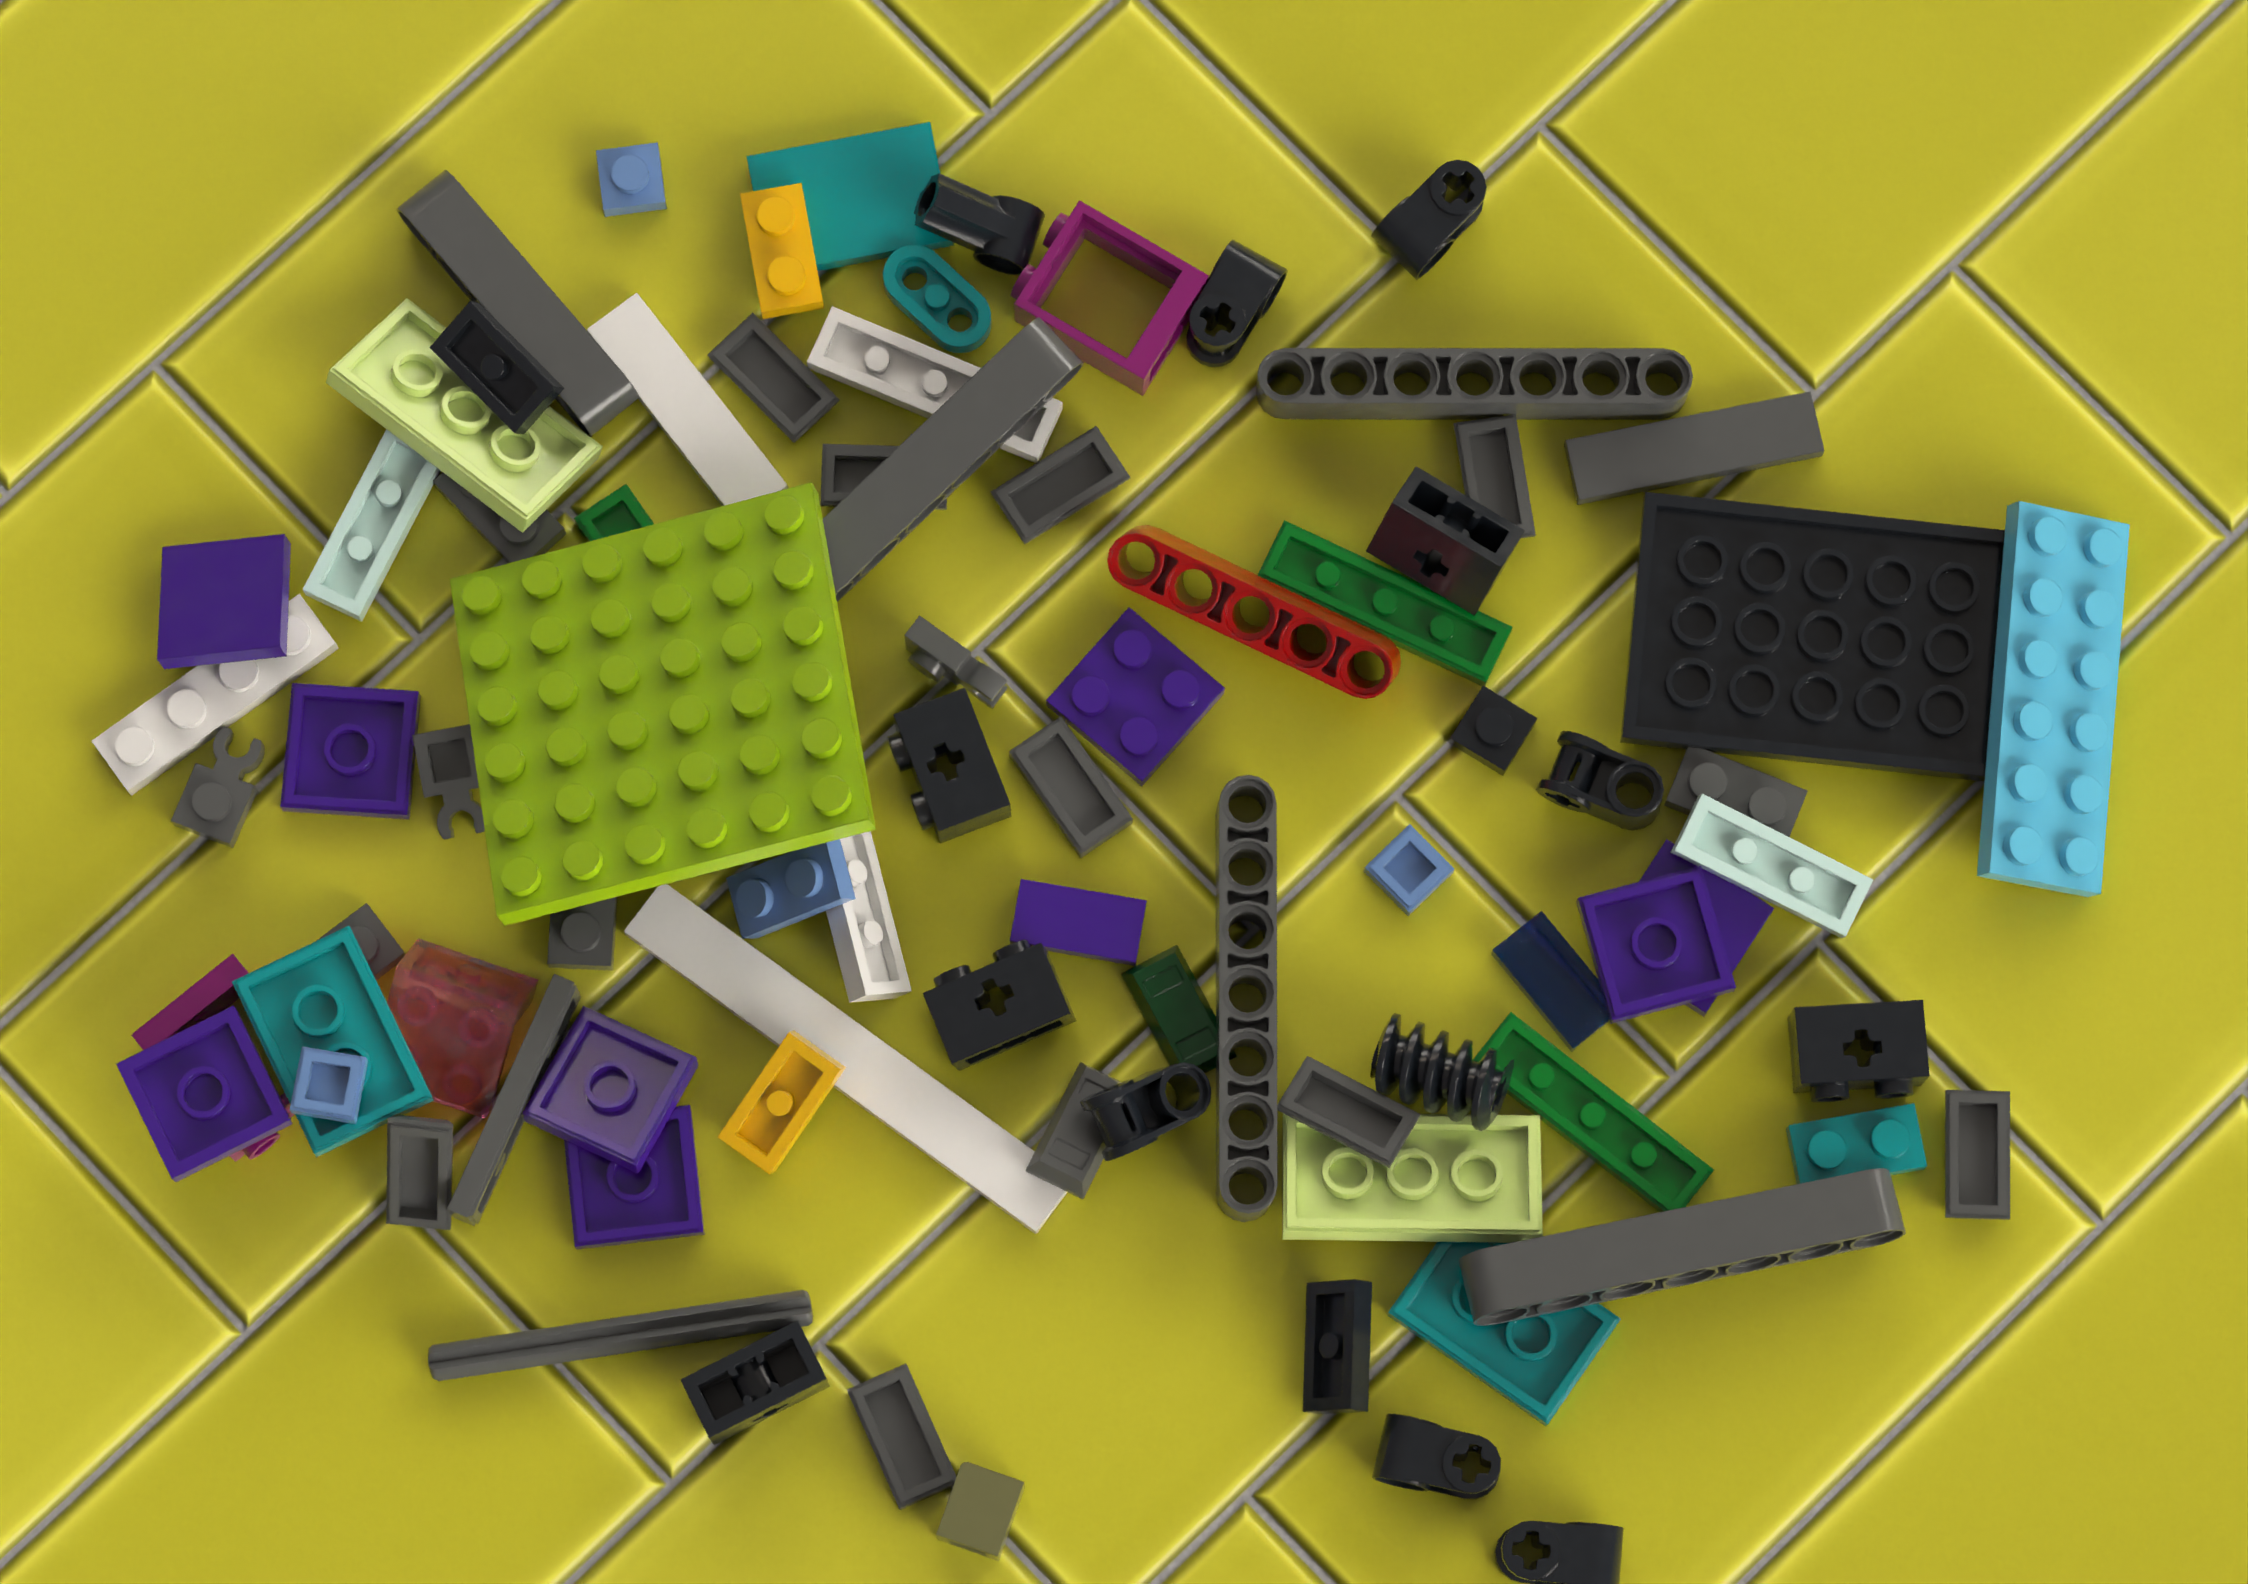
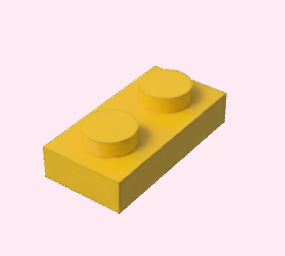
M802 183L740 193L762 319L824 309Z
M795 1030L788 1032L718 1135V1138L766 1173H774L846 1067Z

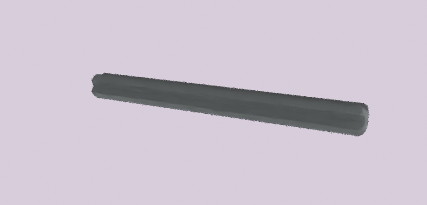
M797 1290L435 1344L429 1347L428 1362L432 1378L443 1381L777 1331L797 1320L800 1326L804 1327L812 1323L813 1312L808 1292Z

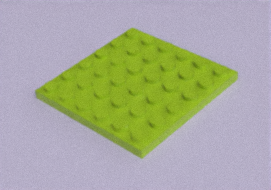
M812 482L450 579L496 915L504 926L876 830L820 500Z

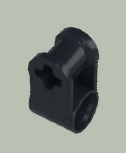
M1454 160L1446 162L1411 196L1406 197L1395 206L1375 228L1371 237L1418 280L1446 254L1454 241L1480 215L1486 192L1484 175L1478 167L1468 161ZM1447 186L1453 191L1459 190L1462 186L1466 187L1469 190L1466 203L1459 198L1455 199L1451 204L1445 201Z
M1231 240L1219 257L1210 274L1208 283L1192 307L1189 316L1190 326L1186 336L1187 348L1191 356L1200 364L1209 367H1220L1232 362L1239 354L1259 319L1263 318L1271 307L1284 283L1288 270L1237 241ZM1217 324L1226 327V330L1218 331L1215 337L1205 332L1206 330H1213Z
M1571 731L1560 732L1557 742L1561 748L1548 779L1540 780L1536 789L1541 796L1559 806L1587 813L1622 829L1633 831L1643 829L1653 823L1659 814L1664 792L1662 778L1655 768L1647 763L1611 750L1590 737ZM1580 762L1574 780L1569 781L1576 763ZM1625 784H1640L1650 793L1651 801L1642 808H1628L1621 804L1616 792Z
M1182 1062L1146 1072L1134 1079L1115 1084L1081 1100L1080 1104L1083 1111H1091L1106 1145L1102 1155L1105 1161H1110L1136 1151L1156 1141L1158 1136L1198 1118L1206 1111L1210 1103L1211 1087L1209 1079L1200 1068L1194 1064ZM1167 1082L1176 1093L1177 1101L1175 1108L1171 1106L1166 1097Z
M1386 1414L1372 1478L1379 1482L1405 1489L1425 1492L1432 1491L1463 1499L1476 1500L1488 1495L1495 1488L1501 1471V1458L1497 1448L1491 1441L1480 1435L1444 1428L1436 1423L1415 1417ZM1468 1452L1481 1454L1480 1465L1490 1468L1489 1474L1478 1473L1474 1483L1463 1481L1462 1469L1452 1466L1454 1460L1459 1462L1465 1461Z
M1534 1520L1524 1521L1506 1530L1498 1539L1495 1548L1496 1564L1503 1575L1518 1583L1620 1584L1624 1528L1614 1525L1567 1522L1563 1524ZM1526 1535L1531 1536L1532 1547L1542 1549L1543 1557L1532 1562L1529 1569L1523 1568V1557L1512 1555V1546L1523 1542Z

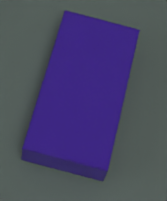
M1021 879L1010 944L1021 940H1028L1030 947L1042 943L1046 950L1050 952L1136 966L1147 900Z

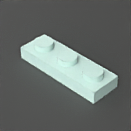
M387 429L303 587L306 596L361 622L434 485L433 480L438 477L441 471Z
M1700 794L1697 797L1671 850V853L1696 866H1701L1702 869L1840 938L1846 937L1873 882V879L1704 794Z

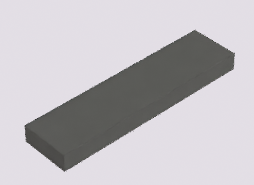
M1811 391L1568 439L1564 443L1577 505L1822 457L1825 451Z
M556 974L553 975L447 1208L454 1218L472 1226H475V1223H479L525 1122L522 1113L551 1064L580 1001L581 995L575 982Z

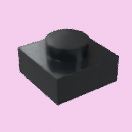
M1482 686L1451 736L1449 744L1503 776L1536 724L1537 717L1487 687Z

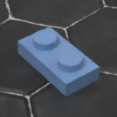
M840 839L785 853L726 878L742 939L760 938L856 899Z

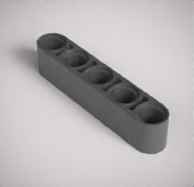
M447 170L440 173L397 208L398 214L410 231L469 300L480 303L564 387V390L555 400L588 436L592 437L639 398L636 389L620 368L463 186Z

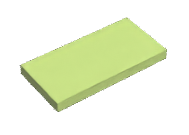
M406 298L329 370L326 383L523 533L598 460L603 446L550 406L524 435L514 433L429 348L446 327Z
M1283 1113L1282 1240L1512 1243L1542 1237L1540 1115H1497L1486 1130L1479 1131L1472 1126L1471 1114H1468L1459 1122L1450 1120L1448 1114H1420V1118L1392 1165L1388 1168Z

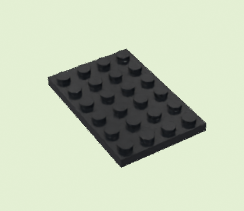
M1645 492L1642 506L1620 743L1685 750L1688 747L1706 749L1713 753L1985 782L2005 530Z

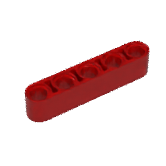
M1150 525L1136 526L1119 537L1109 549L1107 558L1109 572L1114 580L1123 587L1351 696L1362 699L1375 698L1383 693L1399 674L1401 666L1400 652L1394 642L1386 636L1162 529ZM1140 542L1150 547L1155 558L1154 568L1151 572L1137 571L1130 565L1126 555L1129 543ZM1186 570H1201L1209 577L1212 584V592L1208 599H1197L1187 593L1183 584ZM1253 596L1265 602L1270 615L1267 625L1254 626L1244 620L1240 612L1242 598ZM1309 623L1322 629L1327 640L1326 650L1315 654L1304 650L1297 640L1298 626ZM1361 651H1369L1379 656L1384 664L1383 678L1370 681L1358 675L1354 668L1355 654Z

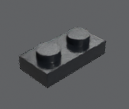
M469 301L429 347L516 434L524 435L564 390V387L478 302Z
M1350 1279L1307 1283L1303 1412L1314 1414L1368 1412L1372 1282Z

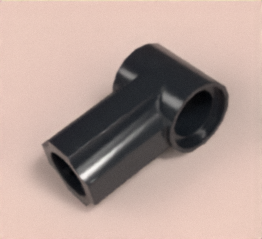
M940 173L931 176L928 184L920 193L914 210L916 215L915 226L974 251V259L990 269L1017 276L1030 263L1045 218L1044 212L1031 203L1010 196L998 195L992 197Z

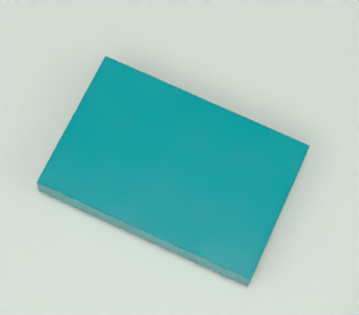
M930 122L747 156L753 191L802 183L818 271L889 258L894 251L906 245H922L932 250L954 246V242L915 226L916 215L914 210L919 195L928 184L931 176L940 173Z
M350 925L232 981L290 1105L302 1046L363 1056L368 1059L356 1124L295 1114L316 1157L387 1124L388 1117L405 1115L434 1101Z
M1437 1242L1387 1315L1537 1421L1547 1426L1621 1318L1597 1303L1500 1324L1475 1325L1458 1260L1471 1252L1507 1243Z

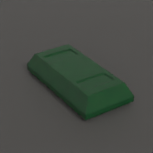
M1178 945L1121 973L1126 986L1169 1066L1185 1062L1194 1064L1204 1073L1215 1069L1217 1057L1216 1016ZM1234 1050L1229 1054V1061L1237 1057Z

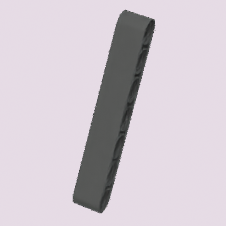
M1040 317L1030 322L823 518L837 602L1050 401L1081 369L1084 362Z
M1284 348L1274 350L1265 356L1259 365L1256 396L1263 411L1279 419L1479 420L1516 414L1517 420H1660L1672 417L1683 407L1691 388L1693 374L1691 365L1683 355L1675 350L1665 348ZM1278 373H1289L1298 378L1302 387L1296 393L1285 396L1274 392L1268 385V381ZM1352 373L1362 380L1365 387L1355 395H1343L1334 389L1331 385V380L1338 374ZM1414 373L1424 379L1427 389L1418 395H1406L1397 389L1394 380L1401 374ZM1477 373L1487 380L1490 389L1481 395H1469L1460 389L1457 379L1463 374ZM1529 373H1539L1549 379L1553 389L1545 395H1532L1523 389L1520 384V378ZM1592 373L1605 374L1614 383L1615 390L1608 395H1595L1586 389L1583 384V378ZM1655 373L1667 374L1676 382L1678 391L1671 395H1658L1650 390L1645 378Z
M1243 775L1232 779L1225 785L1221 791L1215 815L1216 1197L1218 1205L1224 1214L1233 1220L1248 1222L1258 1219L1267 1212L1277 1190V803L1275 793L1266 781L1260 777ZM1249 796L1259 802L1263 815L1255 822H1240L1233 817L1228 804L1236 797ZM1237 859H1252L1261 867L1263 879L1255 885H1240L1231 877L1229 865ZM1244 920L1253 922L1262 931L1264 940L1256 948H1240L1233 943L1229 936L1228 929L1231 925ZM1243 983L1255 986L1263 996V1006L1254 1012L1246 1013L1239 1011L1230 1002L1228 993L1231 988ZM1244 1046L1253 1048L1259 1052L1263 1059L1264 1067L1262 1071L1253 1076L1238 1074L1229 1063L1228 1057L1230 1052ZM1241 1110L1253 1111L1263 1122V1134L1254 1140L1238 1138L1230 1129V1116ZM1246 1173L1258 1178L1263 1185V1198L1257 1203L1250 1205L1241 1204L1236 1201L1229 1190V1181L1233 1177Z
M1878 1168L1488 1247L1471 1252L1461 1257L1458 1261L1473 1322L1475 1325L1487 1326L1874 1247L1894 1241L1905 1235L1906 1231L1890 1171L1885 1168Z

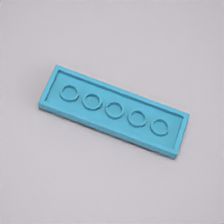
M2023 501L2007 505L1977 876L2084 897L2101 894L2130 524Z

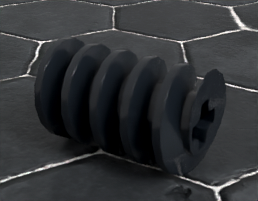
M1394 1013L1381 1034L1372 1059L1370 1076L1371 1078L1375 1077L1377 1092L1384 1096L1391 1095L1399 1086L1400 1099L1408 1105L1414 1104L1423 1094V1105L1427 1112L1436 1113L1447 1103V1114L1450 1120L1455 1122L1462 1121L1471 1111V1122L1474 1129L1479 1131L1486 1130L1500 1112L1511 1081L1514 1060H1511L1503 1071L1496 1069L1497 1049L1490 1047L1479 1062L1473 1061V1041L1469 1039L1463 1042L1455 1054L1448 1052L1449 1032L1444 1030L1440 1032L1431 1045L1426 1044L1425 1023L1418 1022L1407 1036L1401 1035V1015Z

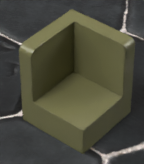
M969 1462L962 1463L936 1533L937 1539L999 1561L1024 1492V1482Z

